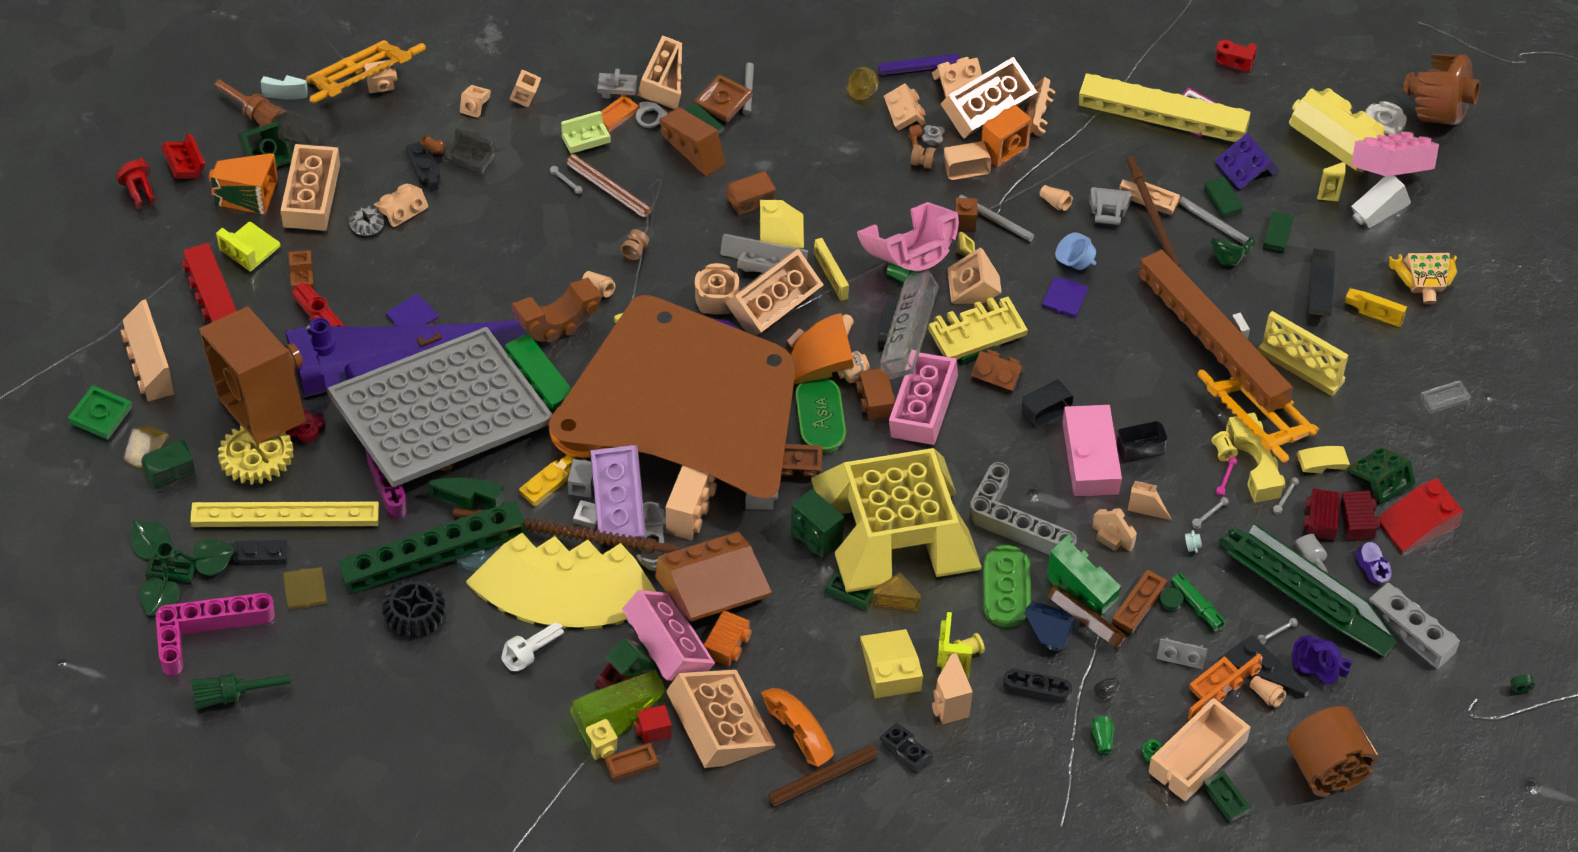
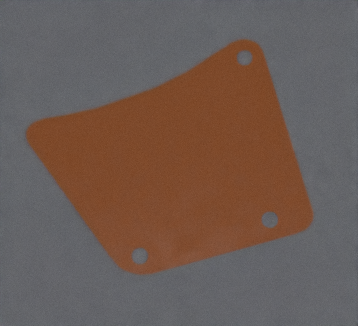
M641 295L632 299L550 420V432L555 438L565 442L609 447L637 445L638 452L652 454L705 472L752 496L762 499L771 498L778 492L780 487L795 377V363L788 351L775 343L650 295ZM661 312H669L672 315V319L668 323H660L657 320V316ZM770 355H779L782 359L780 365L774 367L768 365L766 360ZM566 419H572L576 422V427L572 431H564L561 428V423Z

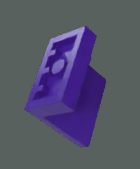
M1248 133L1215 160L1239 190L1243 189L1262 171L1266 172L1269 170L1272 175L1279 171L1278 167Z

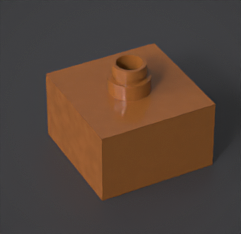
M248 306L199 328L217 397L257 445L306 422L294 375L295 369L303 366V359L294 343L282 345Z

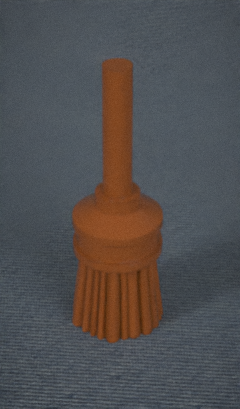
M220 79L215 82V87L242 103L243 115L250 118L251 121L263 125L282 120L284 127L288 122V111L271 104L262 95L256 93L246 97Z

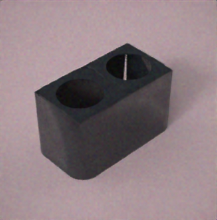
M1057 379L1023 396L1022 412L1035 427H1039L1063 415L1065 407L1073 406L1074 397L1062 382Z
M1153 421L1118 429L1116 446L1123 463L1164 455L1168 437L1163 424L1159 421ZM1148 441H1153V442L1156 443V444H1151V445L1143 446L1144 443H1146V442H1148ZM1125 446H1133L1134 448L1128 449Z

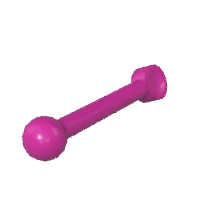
M1230 457L1228 460L1229 466L1221 486L1216 489L1218 496L1225 494L1226 483L1233 466L1237 464L1235 457Z

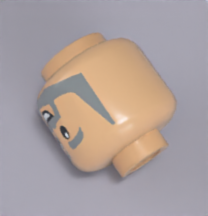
M859 351L851 352L854 368L837 371L840 379L845 378L848 383H854L859 381V371L871 370L866 355L861 354Z

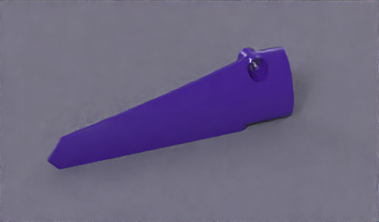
M316 318L311 321L310 328L301 327L285 331L287 343H294L303 359V366L295 369L303 397L306 398L325 393L328 387L484 327H488L504 350L505 344L527 334V332L517 320L425 326L350 327L330 326L327 319ZM439 332L442 337L441 340L421 348L417 337L421 336L424 341L434 337V333Z

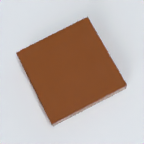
M719 74L693 103H697L707 113L728 122L753 96L752 90Z

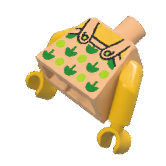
M1408 253L1403 262L1402 255L1399 254L1397 260L1389 256V267L1396 270L1406 286L1410 287L1412 293H1423L1424 304L1436 303V293L1443 292L1452 283L1457 274L1455 263L1457 256L1453 255L1452 259H1449L1450 253Z

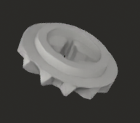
M368 206L363 209L360 207L358 211H353L352 216L349 217L350 228L359 235H373L379 232L384 225L383 213H380L378 208L372 209ZM363 217L370 219V224L363 220Z

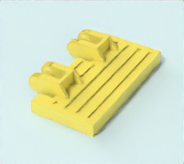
M992 297L988 298L987 306L990 309L988 313L981 302L975 303V308L960 313L959 318L961 322L953 311L948 312L947 318L950 323L948 327L940 315L935 317V322L928 325V330L942 355L955 359H960L963 356L1026 336L1028 329L1009 297L1000 299L999 305L1001 308H999Z

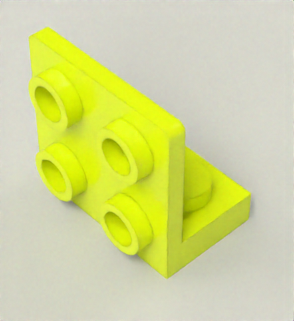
M248 222L235 234L229 233L224 228H221L216 233L219 250L250 272L280 248L279 241L252 222Z
M947 612L946 620H941L937 667H941L942 672L951 654L957 653L967 680H969L973 646L962 643H949L952 612Z

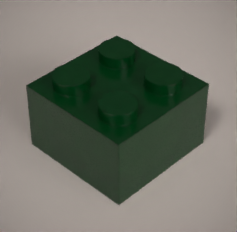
M811 489L792 504L791 532L795 538L801 539L807 544L811 552L817 553L820 557L824 558L843 543L845 516Z

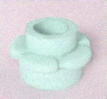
M1192 530V533L1185 534L1188 552L1195 551L1198 553V548L1202 547L1200 534H1195L1194 530Z

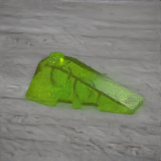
M654 670L572 701L570 712L591 752V740L586 733L587 727L607 719L618 737L637 719V711H641L654 704L666 692V689L657 671Z

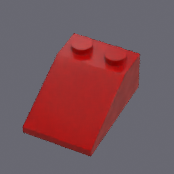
M1436 478L1414 489L1378 517L1382 529L1403 554L1459 527L1464 511Z

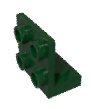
M1384 448L1374 450L1372 454L1358 459L1348 467L1350 473L1371 482L1375 501L1380 504L1416 484L1411 460Z

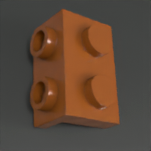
M987 349L986 353L980 351L971 377L1014 392L1020 373L1024 371L1020 361L1008 357L1007 360L999 358L1000 354Z
M785 444L781 476H794V473H803L804 477H814L817 474H821L823 446Z

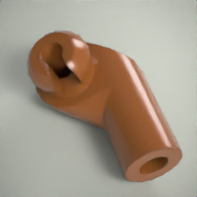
M425 135L420 141V144L436 155H442L445 151V143L442 140L435 141L428 135Z

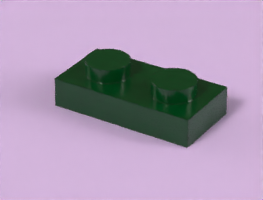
M1225 771L1203 781V787L1230 823L1250 813L1251 806Z

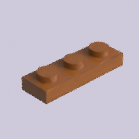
M1147 569L1112 618V624L1132 634L1167 586L1168 580Z

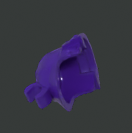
M1310 635L1301 636L1294 643L1292 651V664L1295 672L1301 670L1305 674H1316L1326 684L1335 683L1338 676L1346 678L1350 672L1349 668L1352 665V661L1342 658V653L1335 643L1331 641L1321 640Z

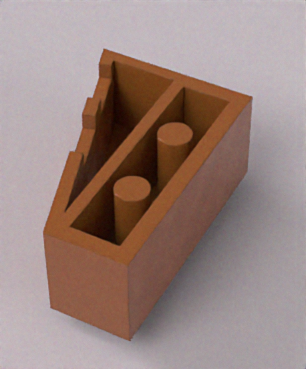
M680 107L659 119L661 124L660 131L663 137L705 177L726 165L717 129Z

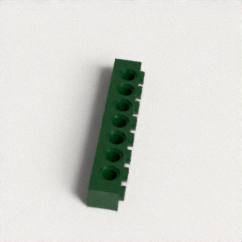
M515 500L503 503L489 510H482L468 517L459 518L445 525H438L424 532L414 533L409 537L391 541L389 544L377 548H370L356 555H349L339 560L338 563L348 593L352 595L508 542L521 533L524 535H528L520 508Z

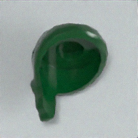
M1213 237L1210 243L1212 244L1215 256L1222 265L1237 266L1243 256L1249 254L1250 248L1256 241L1253 237H1250L1240 246L1218 237Z

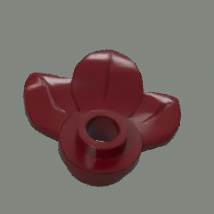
M304 410L306 422L285 432L286 436H297L302 442L310 443L317 439L319 428L325 423V417L322 413L311 415L309 411Z

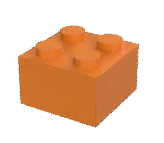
M1015 104L1003 109L997 116L988 119L983 124L981 141H984L991 163L997 168L1029 147L1032 118Z

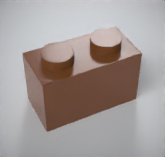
M886 367L859 371L856 391L857 394L862 396L860 400L862 412H866L868 420L890 417L895 404V398Z

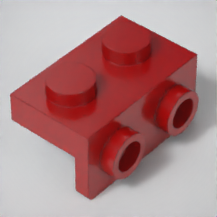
M187 134L183 142H163L161 149L174 178H199L201 171L205 167V159L202 157L198 144L195 142L192 134Z

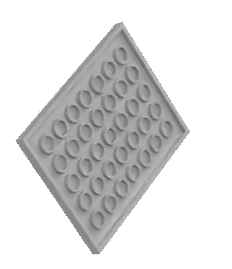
M488 327L327 388L328 396L392 487L548 426L552 413L511 358L507 357L508 354Z

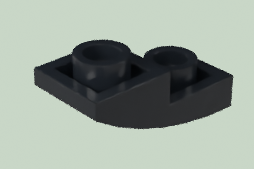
M897 722L880 736L883 744L914 772L919 771L933 759L932 752L915 741L914 734Z

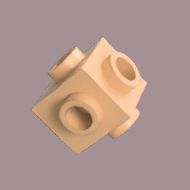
M386 61L365 64V71ZM387 66L371 76H366L369 93L394 90V81H397L396 69H391V66Z

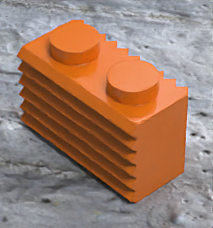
M727 611L722 612L706 643H704V647L714 662L729 667L733 660H738L742 648H740L742 643H747L752 633V630L749 629L750 620Z

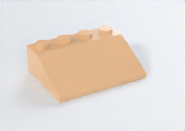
M737 670L678 673L666 692L704 768L726 766L773 749L776 746Z

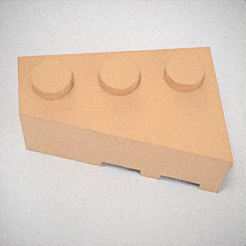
M662 35L641 79L638 96L674 110L678 108L681 97V42Z

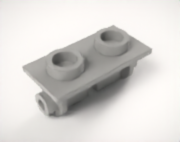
M1166 637V639H1160L1156 659L1203 669L1207 648H1203V645L1184 644Z

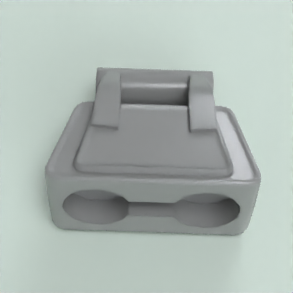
M1092 187L1090 189L1089 204L1091 212L1095 214V222L1120 225L1121 217H1124L1128 210L1131 192Z

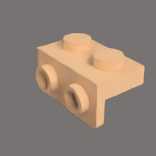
M903 84L884 95L893 123L898 130L905 128L915 121H918L922 126L926 124L923 117L925 116V111L918 104L920 98L915 89H910L906 84Z
M412 184L401 185L397 191L382 196L380 201L374 204L380 213L388 217L390 225L393 227L428 208L422 189Z

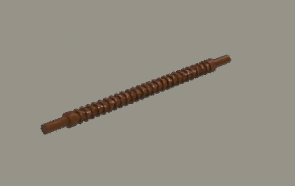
M454 508L453 517H468L477 514L482 509L473 511ZM528 517L524 520L527 531L530 529L531 533L536 530L538 534L541 532L544 535L549 533L550 536L556 534V537L562 535L563 538L568 536L569 539L575 537V540L581 538L583 542L586 539L590 542L593 540L595 544L600 541L602 545L607 543L608 546L613 544L614 547L621 543L627 549H630V547H633V550L639 548V551L644 549L647 553H654V551L670 553L679 550V546L659 543L651 538L645 540L644 537L639 539L638 536H635V538H632L631 535L626 537L625 534L619 536V533L615 535L612 532L607 534L606 531L600 533V530L594 532L592 528L588 531L586 527L582 530L580 526L577 528L573 525L568 527L567 524L562 526L561 523L555 525V522L549 524L548 521L543 523L542 520L536 522L535 518L530 521Z

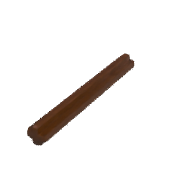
M873 745L862 748L769 793V800L773 806H778L877 758L878 753Z

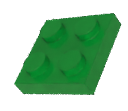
M92 385L69 415L68 421L72 425L108 440L131 410L132 402Z

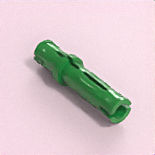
M1182 573L1176 574L1171 579L1170 583L1181 591L1183 597L1196 609L1197 615L1200 618H1204L1215 631L1221 630L1226 625L1227 621L1215 610L1214 604L1207 601Z

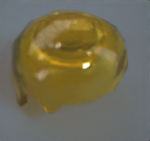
M865 66L857 67L848 75L849 84L846 86V89L852 98L863 101L873 96L877 91L878 77L872 69Z

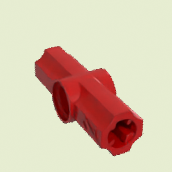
M302 282L292 291L293 298L309 315L310 321L316 318H325L329 321L330 326H345L328 307L327 300L319 296L308 283Z

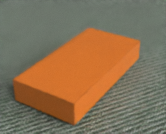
M626 95L621 96L601 111L603 124L608 133L634 115L639 109V106Z

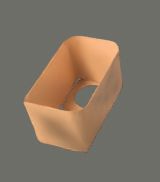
M984 141L944 148L943 163L950 180L989 174L988 170L989 172L991 171V158Z

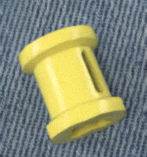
M1228 431L1219 432L1212 437L1211 441L1219 452L1218 458L1220 461H1228L1230 457L1238 455L1236 447L1232 445L1231 434Z
M974 633L968 639L954 641V644L962 643L973 646L972 654L984 653V643L978 633Z

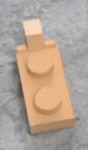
M1123 179L1119 190L1131 192L1130 200L1145 206L1137 185ZM1145 182L1156 210L1172 216L1180 199L1179 194Z

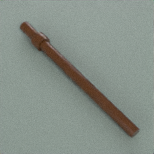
M1134 156L1128 157L1126 161L1131 170L1130 176L1133 183L1139 189L1164 251L1180 267L1145 184L1144 173L1139 169Z

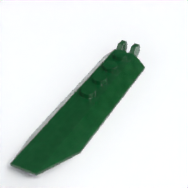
M1254 524L1247 534L1231 526L1228 529V535L1232 538H1229L1227 535L1220 537L1219 542L1221 546L1228 550L1227 553L1341 633L1383 658L1397 644L1398 641L1367 600L1257 524Z

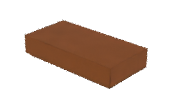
M651 743L605 757V763L613 781L659 767V761Z

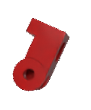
M1221 40L1217 44L1215 59L1220 64L1250 73L1256 58L1257 45L1249 43L1248 47L1234 44L1230 40Z

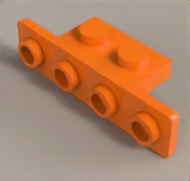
M1260 653L1257 654L1240 669H1237L1224 656L1191 682L1189 689L1200 700L1189 709L1188 719L1191 720L1213 698L1221 703L1230 690H1237L1244 683L1245 678L1249 675H1256L1262 668L1263 656Z

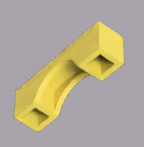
M1248 414L1263 430L1262 422L1258 421L1256 414ZM1237 416L1229 417L1226 431L1231 434L1232 445L1236 449L1243 450L1252 455L1258 463V466L1250 472L1247 484L1254 503L1281 498L1282 490L1285 488V479L1283 475L1279 474L1276 457H1272L1271 450L1267 451L1261 445V439L1255 436L1253 431L1248 430V426L1244 425L1242 420L1238 419Z

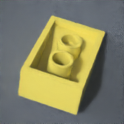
M906 629L860 636L874 698L922 690L923 674Z

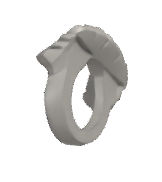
M641 102L636 112V120L644 128H655L660 125L659 119L668 113L653 102ZM655 110L659 113L654 123L646 124L641 121V117L645 112Z

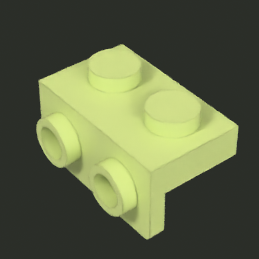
M601 111L561 122L562 139L570 153L611 142L610 134L603 124Z

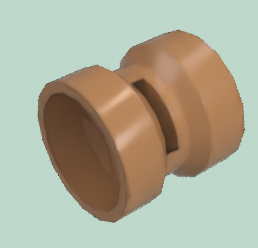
M914 144L910 165H923L925 168L932 169L936 148L929 147L926 149L921 145Z
M634 229L630 231L627 240L621 245L620 250L622 254L631 260H638L643 253L642 249H645L649 244V237L640 230Z

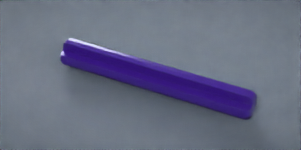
M958 54L884 62L878 64V71L880 75L937 69V65L949 62L950 65L957 63L956 60L960 59Z

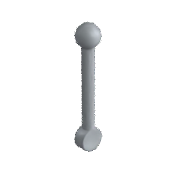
M557 166L550 168V173L560 177L574 189L576 194L582 193V187L576 186L561 174Z
M1296 477L1290 479V485L1279 504L1273 507L1274 514L1279 515L1282 513L1283 504L1294 486L1299 484V480Z
M1221 498L1220 502L1201 518L1194 519L1192 526L1196 529L1200 528L1204 520L1222 506L1228 505V498Z
M1291 618L1287 624L1265 636L1259 635L1257 639L1264 645L1267 639L1289 627H1296L1298 621L1296 618Z

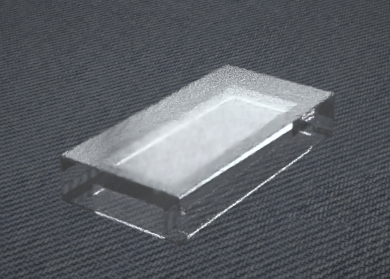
M1461 380L1421 392L1420 399L1428 412L1432 414L1469 402L1471 396Z

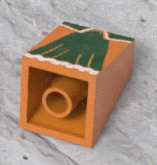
M263 154L217 161L215 168L211 169L209 174V182H212L211 195L214 196L215 205L265 215L278 185L275 155Z

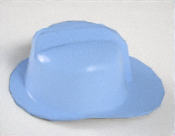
M1080 233L1068 234L1059 242L1056 248V259L1077 270H1083L1090 264H1097L1094 260L1096 248L1092 245L1089 237Z

